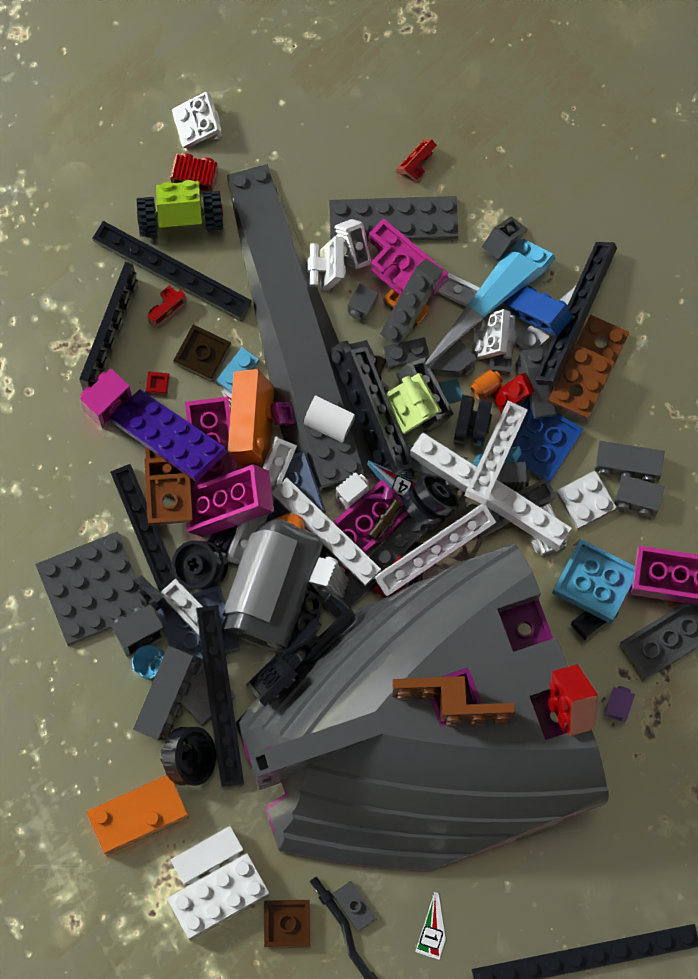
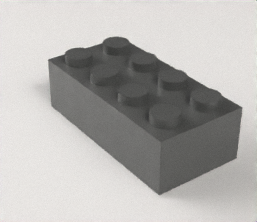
M173 646L167 647L133 730L156 740H166V737L174 730L175 725H172L175 716L179 717L183 709L181 700L184 695L188 696L192 684L190 680L193 675H197L201 663L198 662L200 657Z

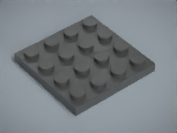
M118 531L35 564L68 646L111 629V625L114 624V620L122 615L127 617L133 614L134 609L145 604L148 606L146 600L137 591L140 587L135 581L137 578Z

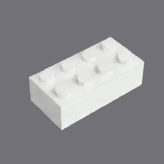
M246 853L173 894L167 900L188 939L191 941L270 895Z

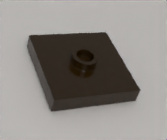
M193 324L173 363L213 381L232 344L230 341Z

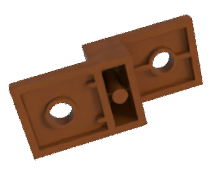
M590 314L577 343L573 347L558 384L554 386L548 403L588 420L624 346L629 331ZM602 338L606 341L607 345L599 348L596 346L595 340ZM578 386L582 389L583 394L574 396L571 393V388Z
M145 446L146 459H144L148 525L193 522L191 478ZM167 496L174 497L176 500L175 504L170 507L163 504L164 498Z
M465 676L393 679L392 697H397L398 700H410L412 696H421V699H434L435 695H439L441 723H446V726H460V722H470V725L478 726L484 725V721H494L496 725L508 724V720H512L515 713L514 703L466 705Z

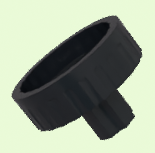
M179 727L174 729L166 738L164 746L160 750V760L166 775L173 783L181 786H198L205 783L213 773L216 763V749L212 737L201 727Z

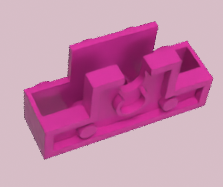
M384 218L369 233V243L380 251L371 262L373 267L371 272L400 296L416 266L425 259L443 269ZM443 269L444 272L431 293L432 296L448 281V272Z

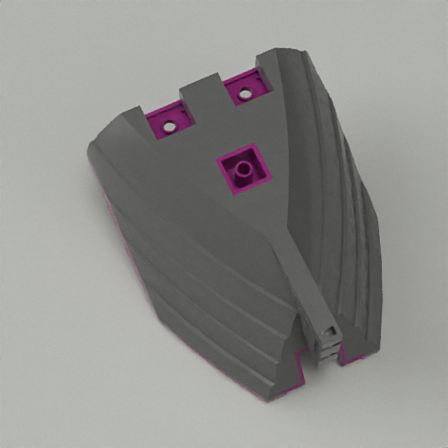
M516 543L459 562L387 598L353 611L356 617L353 624L315 661L299 664L294 670L297 673L295 682L289 688L284 687L278 693L280 696L273 704L270 705L268 703L264 706L256 699L237 720L236 726L248 761L252 765L259 790L282 783L285 792L284 795L264 807L280 852L366 867L432 871L510 844L519 837L554 826L563 819L603 806L608 802L609 790L606 784L599 748L592 729L569 736L568 733H563L559 722H554L550 717L551 711L548 706V699H550L551 693L549 682H551L552 671L568 667L559 640L557 637L553 638L539 601L541 592L534 573ZM521 624H528L531 627V633L522 635L518 627ZM465 676L466 705L514 703L515 713L512 720H508V724L496 725L494 721H484V725L478 726L470 725V722H460V726H446V723H441L439 695H435L434 699H421V696H412L410 700H398L397 697H392L393 679Z

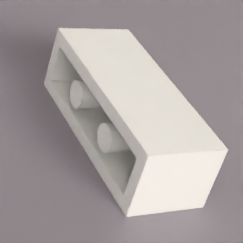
M229 826L172 858L170 861L184 886L200 880L203 875L211 874L218 870L224 863L228 861L230 863L241 857L240 854L244 853V850Z

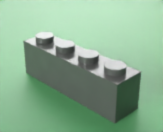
M425 259L416 266L380 335L397 346L408 337L444 272L443 269L428 259Z

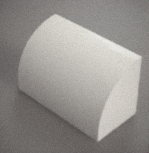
M315 395L305 416L304 425L343 443L355 421V414Z

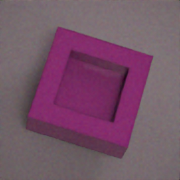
M276 402L271 404L275 426H292L296 424L292 403Z

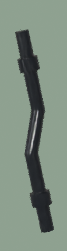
M317 876L310 880V883L318 893V899L323 905L328 907L340 924L348 956L364 977L363 979H378L376 974L369 970L357 953L349 921L333 900L334 896L330 890L325 889Z

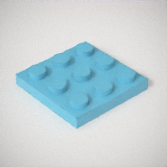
M580 539L552 594L612 624L632 585L634 565Z

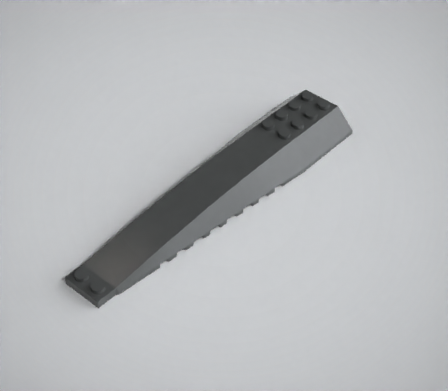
M268 164L227 175V180L232 193L231 199L269 381L274 386L273 401L274 403L285 402L292 403L296 424L280 426L283 440L297 445L294 454L306 451L320 493H322V488L342 483L350 475L353 476V473L362 474L367 480L375 478L377 476L367 465L368 460L375 463L373 455L365 440L364 433L329 351L339 344V340L318 288L310 286V273L308 272L307 261L277 187L273 183ZM315 395L355 414V421L343 443L304 425L305 416Z

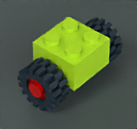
M186 180L182 183L164 182L156 185L157 211L155 209L154 197L137 198V221L140 237L157 235V220L159 221V228L202 224V216L204 214L206 231L223 229V206L221 204L220 191L203 192V210V207H201L199 181Z

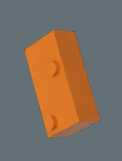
M259 369L235 371L233 375L228 453L243 468L253 464L263 467L271 444L273 418L271 404H273L274 386Z
M167 775L86 811L106 856L189 818L173 781Z

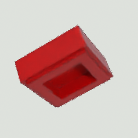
M148 371L145 393L167 396L170 374Z

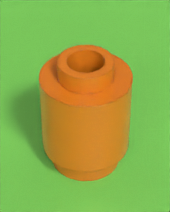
M489 370L473 380L470 389L478 400L486 399L502 387L503 379L497 371Z

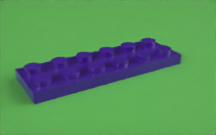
M141 389L109 417L111 423L195 482L228 453L223 445Z

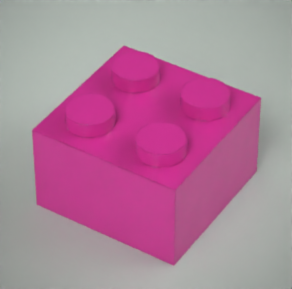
M112 369L108 372H102L92 387L88 386L81 393L82 397L80 398L84 412L101 428L110 421L109 417L132 396L130 386Z

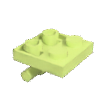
M421 373L413 377L406 376L402 379V384L386 393L395 419L402 433L405 434L442 412Z

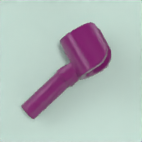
M385 487L383 494H364V500L378 499L391 503L395 499L396 492L393 488Z

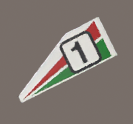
M434 892L415 952L439 960L446 938L439 893Z

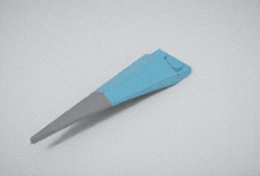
M521 238L511 251L505 253L426 361L425 365L427 368L485 316L516 292L541 276L556 259L554 254Z

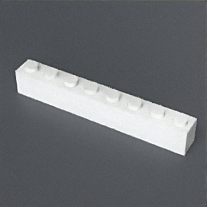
M425 433L421 434L410 450V457L463 492H466L477 469L476 466ZM498 480L495 481L485 503L488 508L557 552L572 529Z

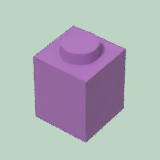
M614 687L603 716L625 723L635 694L630 693L631 690L626 687Z

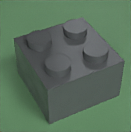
M151 604L137 607L134 609L133 614L127 617L122 615L115 619L114 624L111 625L126 657L135 653L141 645L152 644L166 636L164 628Z

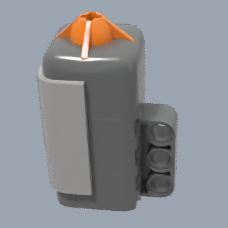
M288 513L260 524L256 531L250 534L222 613L225 617L222 632L265 650H274L284 654L295 635L301 630V620H304L306 624L313 619L319 620L323 609V599L318 594L308 591V587L317 559L320 557L323 542L321 537L306 529L305 522L301 516ZM308 599L313 602L312 610L307 606ZM306 644L302 646L306 651L309 649Z

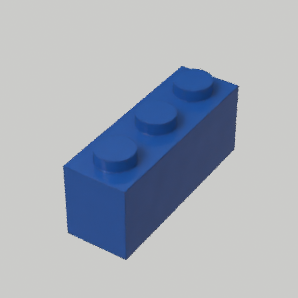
M531 286L523 287L503 302L511 315L556 337L573 318L568 310L569 306L564 301H556L547 293L541 294Z

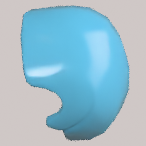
M152 644L141 645L132 657V668L143 678L154 680L165 653Z

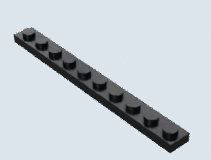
M695 924L474 968L471 971L473 979H545L697 948L698 935Z

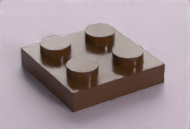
M264 900V947H310V900Z

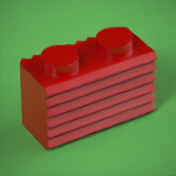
M188 153L176 154L170 177L171 183H182L186 180L199 181L200 190L213 192L218 172V163L208 157L199 159Z

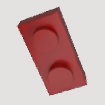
M520 373L493 393L492 396L502 413L507 401L518 405L535 391L527 374Z

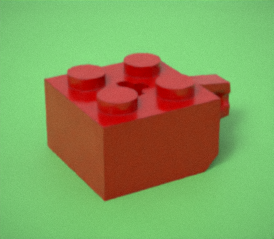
M578 664L552 671L551 682H549L551 693L550 699H548V706L550 711L554 712L558 717L561 730L564 734L568 733L569 736L590 731L596 725L597 692Z

